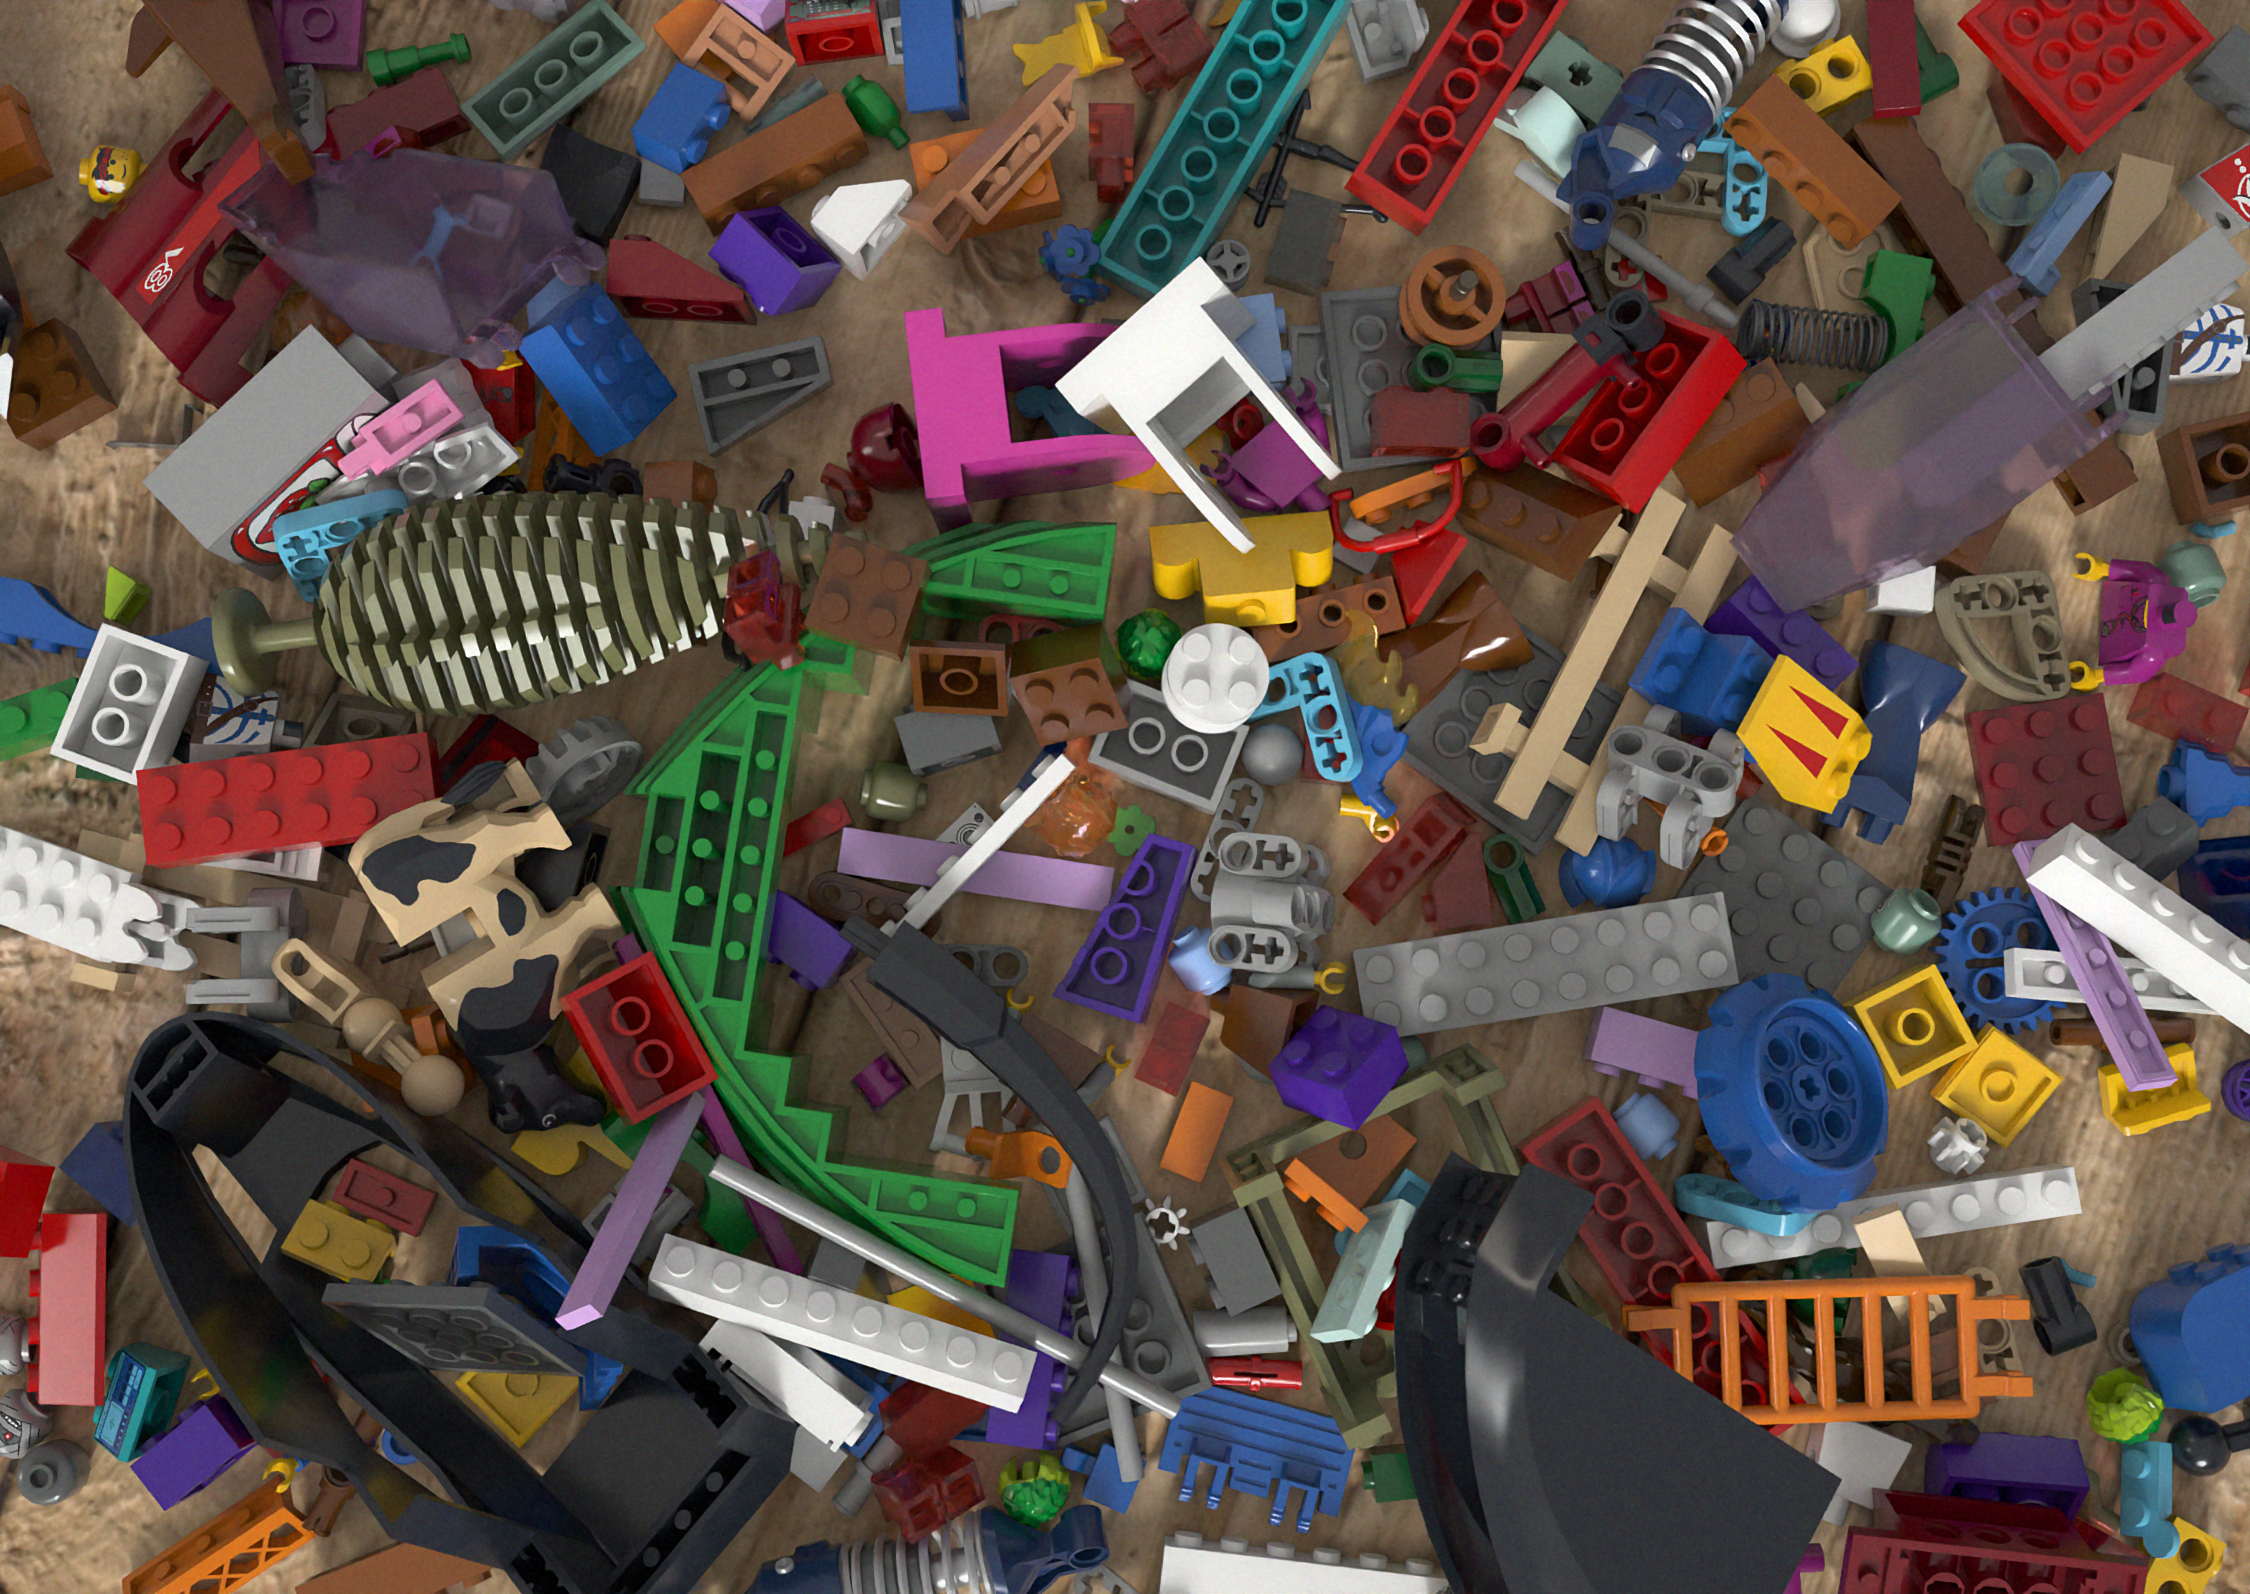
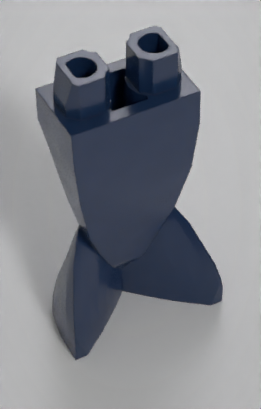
M1868 639L1865 640L1860 652L1858 673L1861 695L1867 710L1861 718L1873 736L1871 747L1867 756L1860 760L1850 778L1847 794L1842 799H1839L1832 814L1818 810L1816 820L1842 829L1850 809H1856L1865 814L1855 836L1874 844L1882 845L1894 825H1903L1911 806L1921 734L1928 730L1944 714L1958 695L1968 676L1947 664L1905 647L1882 640Z

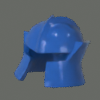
M1598 835L1586 857L1570 848L1566 850L1561 857L1558 869L1559 884L1571 908L1583 903L1587 898H1590L1597 908L1606 906L1605 910L1634 906L1640 902L1642 896L1650 893L1657 871L1656 855L1654 849L1643 851L1634 840L1626 836L1615 842Z

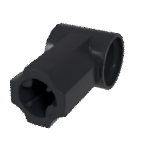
M1770 216L1738 248L1732 247L1705 276L1737 307L1766 278L1765 274L1774 265H1777L1798 241L1794 237L1793 230L1783 220Z
M2051 1256L2037 1259L2024 1264L2023 1267L2018 1269L2036 1317L2033 1318L2036 1336L2042 1348L2049 1356L2054 1357L2097 1340L2095 1324L2084 1305L2079 1301L2077 1302L2060 1257Z

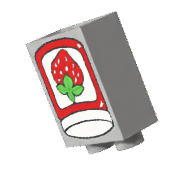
M309 324L152 471L142 483L207 550L273 582L286 569L275 545L272 531L274 520L287 513L319 506L315 501V496L344 474L338 467L339 464L337 462L356 449L350 440L359 434L358 430L400 402L391 383L405 375L384 355L382 356L356 330L337 346L312 324ZM294 536V539L297 540L300 539V537Z

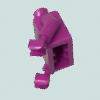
M1300 377L1304 384L1303 393L1296 397L1294 390L1286 385L1283 390L1284 396L1297 405L1295 413L1332 456L1327 425L1317 402L1314 401L1317 395L1316 387L1311 381ZM1276 419L1232 457L1224 452L1211 450L1212 454L1218 458V466L1214 471L1209 465L1200 464L1199 470L1201 473L1217 479L1219 487L1239 507L1264 514L1274 511L1276 514L1282 515L1296 502L1305 512L1326 511L1333 503L1317 486L1326 475L1314 464Z

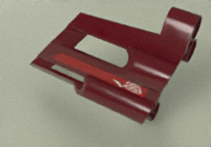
M212 86L105 219L102 220L92 216L64 251L75 262L97 277L138 323L157 348L180 371V374L176 377L177 382L199 399L212 404L219 410L254 377L252 373L238 364V362L318 245V241L310 222V209L302 183L300 182L292 187L285 180L245 119L246 129L202 183L191 181L182 173L181 169L232 108ZM263 198L274 221L278 241L235 295L226 301L204 285L205 268L258 201Z

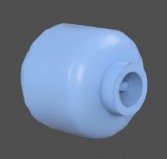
M1192 925L1179 932L1173 938L1175 946L1169 953L1168 962L1185 989L1193 993L1202 992L1206 996L1220 990L1233 979L1234 975L1231 972L1233 968L1217 965L1210 958L1207 943L1212 933V928L1208 927L1198 930L1196 925ZM1223 939L1221 942V953L1227 960H1232L1235 958V955Z
M1636 1092L1611 1115L1641 1161L1646 1160L1652 1155L1660 1161L1679 1143L1673 1135L1678 1131L1680 1121L1655 1094L1649 1093L1641 1096Z

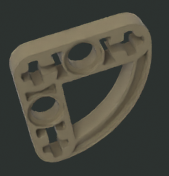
M2040 570L1963 576L1941 583L1936 588L1934 607L1943 635L1956 658L1976 680L1999 695L2021 702L2036 703L2065 696L2071 685V675L2055 587L2051 578L2046 573ZM1990 584L1996 586L2001 594L1999 607L1993 605L1989 599L1988 589ZM2025 587L2033 589L2034 595L2019 597L2018 590ZM1971 594L1970 602L1964 604L1955 602L1954 596ZM2011 616L2021 675L2004 666L1987 650L1976 634L1970 620ZM2035 625L2039 626L2045 635V643L2042 648L2033 639L2032 631ZM2046 655L2047 660L2039 661L2040 656ZM2044 677H2049L2050 684H2045Z

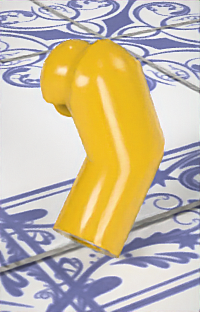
M1341 793L1339 816L1362 818L1378 842L1389 843L1396 838L1399 822L1394 813L1389 818L1383 819L1371 806H1364L1358 795Z

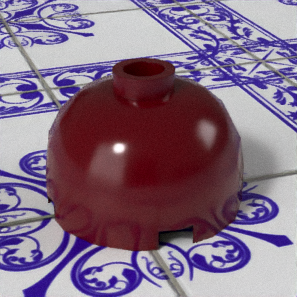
M893 401L864 414L854 426L850 439L851 451L847 452V462L855 477L861 476L868 486L882 494L897 495L924 486L921 458L917 460V450L914 440H919L918 431L910 415L900 403L894 404Z

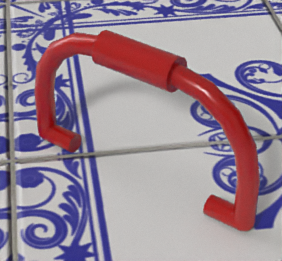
M1454 459L1434 465L1437 476L1451 472V499L1441 516L1433 523L1420 529L1416 526L1373 537V541L1361 542L1352 539L1342 530L1339 502L1354 498L1352 487L1329 493L1328 498L1333 502L1328 508L1333 537L1344 548L1359 553L1376 552L1377 555L1422 544L1423 539L1437 534L1450 523L1461 506L1464 488L1461 461Z

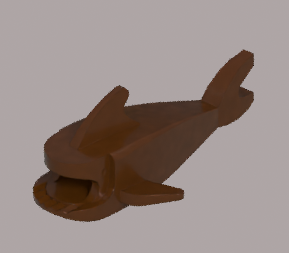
M141 0L144 6L136 14L131 25L125 67L127 73L134 78L140 77L174 41L202 76L247 121L280 173L292 187L316 173V163L313 152L305 137L294 123L280 42L268 1Z

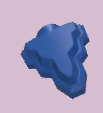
M2181 738L2177 740L2172 754L2171 765H2163L2159 770L2157 793L2159 797L2164 796L2198 822V828L2204 827L2208 819L2226 817L2234 806H2250V767L2235 766L2227 754L2208 751L2205 743L2202 741Z

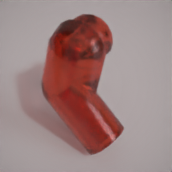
M828 462L822 472L820 483H827L828 486L843 493L847 504L844 514L849 520L857 523L865 521L868 517V512L872 511L874 503L869 486L861 476L855 477L851 471Z

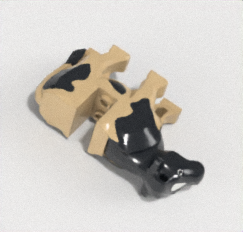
M516 757L506 764L501 760L475 765L459 778L441 798L423 802L390 815L366 831L352 846L348 862L400 947L463 911L477 934L478 938H475L420 972L428 991L445 1016L454 1041L467 1056L485 1085L490 1123L504 1134H513L522 1130L546 1131L565 1125L592 1127L604 1119L608 1111L607 1099L599 1087L581 1080L554 1053L553 1046L562 1029L565 1014L557 999L575 991L578 982L602 962L618 961L611 946L613 942L625 937V934L620 927L621 924L594 882L585 886L578 896L568 897L556 910L546 913L536 895L515 877L514 858L524 853L525 849L546 847L564 850L572 845L553 811L545 802L528 813H503L511 808L533 805L542 799Z

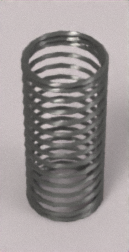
M1755 300L1748 303L1742 314L1738 333V350L1743 359L1754 360L1758 356L1763 361L1767 357H1772L1771 347L1779 315L1780 330L1777 350L1772 358L1774 361L1778 358L1780 363H1784L1788 359L1790 364L1798 361L1800 366L1808 362L1810 367L1817 363L1820 368L1827 364L1830 369L1837 365L1839 370H1843L1847 366L1849 371L1857 368L1859 372L1864 371L1871 374L1880 368L1886 354L1888 324L1883 315H1872L1870 317L1867 313L1860 316L1857 312L1849 314L1847 311L1839 313L1838 310L1830 312L1828 309H1823L1822 311L1818 308L1810 310L1808 307L1800 309L1798 305L1790 308L1788 304L1780 306L1778 303L1770 305L1768 302L1761 304L1759 301L1755 302ZM1766 306H1767V307H1768V310L1766 311V313H1765V315H1764V309H1763V307H1766ZM1754 308H1755V314H1754V316H1753V319H1752V322H1751V325H1750L1749 334H1748V342H1747L1748 326H1749V322H1750V318H1751L1752 312H1753V310H1754ZM1773 308H1778L1774 316ZM1783 309H1787V310H1788V312L1786 313L1785 317H1784ZM1793 310H1797V311H1798V313L1796 314L1795 317H1794V314H1793ZM1803 311L1808 312L1805 318L1803 316ZM1817 312L1818 315L1814 319L1813 313ZM1826 313V314H1827V317H1826L1825 320H1824L1823 314ZM1770 314V330L1767 340V349L1764 356L1762 357L1761 346L1764 337V328L1767 318ZM1832 315H1837L1835 321ZM1790 316V330L1787 340V350L1784 358L1782 359L1781 349L1784 340L1785 325ZM1842 316H1847L1845 321H1843ZM1800 317V331L1797 340L1796 355L1792 360L1791 350L1794 341L1795 326ZM1852 317H1857L1855 322H1853ZM1810 318V331L1806 346V356L1804 360L1801 361V351L1804 342L1805 326L1808 319ZM1820 319V332L1818 335L1816 345V357L1814 361L1811 362L1810 354L1812 352L1814 343L1815 327L1818 320ZM1830 320V332L1828 335L1826 345V358L1824 362L1821 363L1820 355L1822 353L1824 344L1825 328L1828 321ZM1838 322H1840L1835 361L1831 364L1830 356L1834 345L1835 328ZM1878 322L1880 327L1879 345L1875 360L1870 367L1869 363L1874 349V327ZM1850 323L1845 362L1841 366L1840 357L1844 346L1845 329L1847 324ZM1859 323L1860 334L1855 350V363L1851 367L1850 358L1854 347L1855 329Z

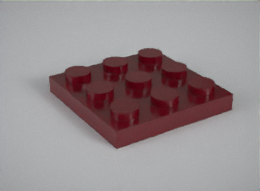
M2103 693L1964 714L1979 803L1981 807L1986 808L1983 825L1987 847L2014 844L2020 841L2047 839L2072 822L2086 832L2120 828L2127 825Z

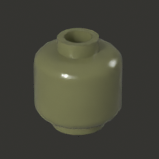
M880 760L875 763L872 770L865 769L859 804L866 806L867 815L871 818L906 823L913 817L915 810H924L928 784L920 783V775H914L908 764Z

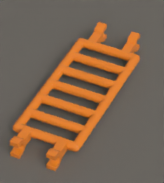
M1969 1275L1678 1283L1671 1290L1672 1306L1620 1305L1621 1325L1627 1326L1628 1331L1672 1328L1674 1371L1693 1382L1691 1302L1719 1301L1722 1402L1757 1425L1974 1418L1979 1414L1980 1396L2034 1397L2033 1377L2030 1375L2022 1376V1371L2020 1370L1979 1373L1977 1319H2030V1300L2019 1299L2018 1294L1976 1297L1975 1282ZM1956 1294L1960 1399L1932 1400L1928 1295ZM1881 1296H1908L1912 1401L1885 1402ZM1861 1297L1865 1402L1837 1403L1833 1298ZM1814 1298L1817 1404H1789L1786 1299ZM1739 1300H1766L1770 1405L1742 1406Z

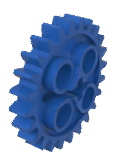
M1989 887L1987 896L1983 891L1970 892L1971 903L1965 899L1956 900L1954 903L1959 914L1947 912L1941 915L1948 928L1940 929L1936 937L1942 940L1941 945L1928 947L1927 951L1939 956V962L1933 964L1936 965L1955 1003L1958 1004L1964 1020L1971 1016L1970 1028L1982 1029L1989 1022L2000 1031L2004 1027L2006 1034L2019 1035L2020 1025L2025 1030H2037L2036 1018L2044 1022L2053 1021L2054 1019L2049 1007L2065 1009L2067 1006L2065 1002L2006 997L2004 965L1982 966L1970 969L1965 967L1967 960L2004 957V951L2011 948L2061 952L2039 906H2036L2037 902L2032 892H2027L2021 897L2019 887H2008L2005 893H2003L2001 887ZM2022 924L2029 931V941L2024 947L2021 946L2017 939V931ZM1977 929H1980L1985 937V945L1979 952L1972 944V935ZM1983 974L1989 978L1991 983L1990 991L1985 997H1982L1977 988L1978 980Z

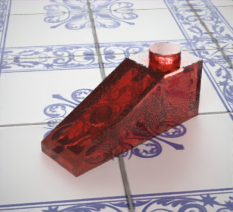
M1446 791L1428 797L1342 895L1374 926L1378 925L1450 854L1478 821Z

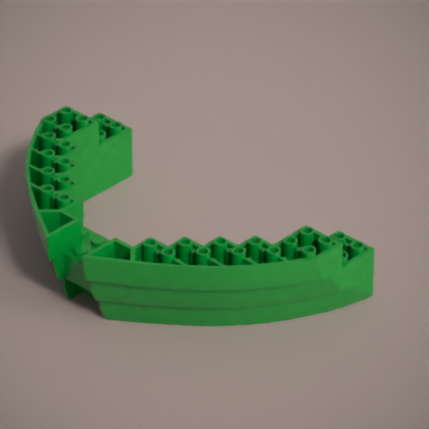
M1018 520L993 525L973 522L921 541L900 551L899 553L928 561L932 570L910 639H923L927 615L983 622L993 614H1008L1055 622L1058 626L1072 628L1102 622L1105 628L1117 548V523L1079 521L1058 524L1038 520ZM809 604L780 625L750 654L751 668L749 671H741L738 665L693 709L625 788L624 796L648 801L634 887L609 885L608 891L626 934L633 933L643 954L652 951L719 1076L710 1085L738 1140L752 1159L779 1185L941 1271L967 1280L1004 1288L1010 1275L1023 1182L1010 1180L995 1181L989 1179V1177L935 1170V1165L844 1152L851 1106L806 1100L813 1054L768 1048L775 1003L760 1001L802 732L818 734L824 690L869 696L875 660L874 653L811 634L804 625L810 607ZM909 644L905 653V657H910Z

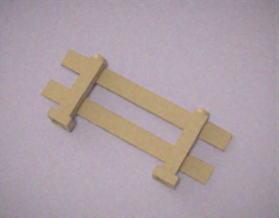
M1659 486L1643 506L1631 532L1628 533L1618 526L1623 516L1620 513L1589 556V558L1598 555L1607 562H1610L1613 567L1531 728L1528 729L1517 722L1523 711L1506 702L1489 706L1469 744L1471 748L1483 755L1501 752L1514 760L1493 802L1522 820L1528 819L1547 781L1572 795L1574 799L1554 839L1583 857L1588 856L1598 836L1596 800L1600 786L1605 776L1609 773L1607 765V738L1609 733L1621 725L1631 724L1643 727L1646 716L1653 707L1630 686L1590 766L1563 750L1645 586L1672 602L1670 607L1683 608L1703 626L1705 620L1718 608L1721 597L1718 594L1744 544L1743 540L1715 523L1710 526L1689 570L1664 556L1662 552L1687 504Z
M82 828L76 852L143 875L140 885L149 887L150 884L238 907H247L248 895L253 888H298L302 899V909L309 910L308 925L334 931L327 956L336 954L352 961L359 968H361L368 940L385 945L396 940L366 892L349 889L348 896H343L254 872L200 864L161 869L146 864L142 834L130 832L129 839L126 840ZM184 929L179 933L178 940L180 944L191 948L199 961L190 970L224 979H241V944L199 933H192ZM424 950L419 951V952H416V953L423 954V953H424ZM89 957L88 962H74L69 980L111 991L132 992L137 974L125 971L127 963L116 961L108 963ZM303 961V975L311 966L307 961ZM370 978L376 986V991L383 998L394 1003L399 1010L408 1008L413 989ZM313 1008L309 1019H298L295 1022L292 1035L303 1041L334 1049L349 1048L342 1035L343 1029L332 1025Z

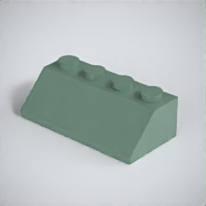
M591 0L466 101L460 108L485 140L508 164L585 100L594 95L596 91L626 69L645 52L647 46L605 0Z

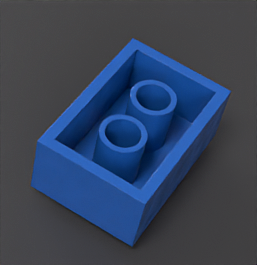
M598 282L560 301L514 343L597 457L635 440L678 396L668 379L662 374L639 338L631 330L613 301L607 296Z

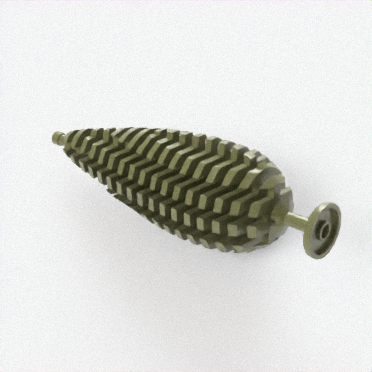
M565 490L555 494H546L545 491H529L525 494H515L514 491H498L492 495H484V492L470 493L461 499H455L454 496L445 497L432 502L428 506H426L425 501L403 509L405 514L400 516L398 513L393 514L378 522L376 528L370 527L362 530L345 551L338 553L324 571L319 590V601L317 602L316 596H314L312 617L272 624L263 603L253 592L242 587L228 588L220 592L213 606L211 622L213 645L219 667L227 683L238 695L246 698L258 697L271 688L277 673V651L317 645L327 663L332 668H335L353 688L368 697L374 696L377 700L392 708L397 707L404 711L409 709L412 712L426 715L440 714L443 717L455 718L469 717L472 714H494L501 709H512L513 711L525 708L530 703L540 701L542 704L554 700L566 691H568V695L581 691L587 684L595 682L596 686L609 682L616 677L615 672L623 670L624 675L629 674L642 667V660L648 656L650 657L651 664L671 655L669 649L674 647L675 642L679 652L698 644L697 638L702 636V628L704 629L706 639L714 637L725 631L724 625L729 621V611L733 624H740L752 618L751 612L756 608V594L760 608L765 609L767 582L777 592V605L780 604L779 598L783 596V582L792 597L807 591L806 585L810 583L809 563H813L814 570L819 579L833 536L826 524L811 520L813 528L808 527V540H805L798 519L794 515L778 513L780 521L775 520L774 532V530H771L769 518L761 511L746 509L747 516L742 518L741 532L734 508L713 505L715 512H710V517L706 516L703 503L685 500L681 501L683 508L674 507L671 498L651 497L649 498L651 505L647 502H641L639 495L622 494L617 496V500L616 498H609L608 493L603 492L577 495L576 491ZM862 529L849 530L842 534L870 543L867 533ZM770 550L780 561L778 589L768 578ZM773 561L772 575L777 583L778 563ZM773 593L769 597L770 609L775 606L776 596Z

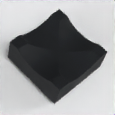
M557 123L550 136L542 163L530 184L525 188L519 203L527 214L536 200L576 218L593 243L608 249L610 239H613L640 182L642 164L637 157L599 144L573 129Z

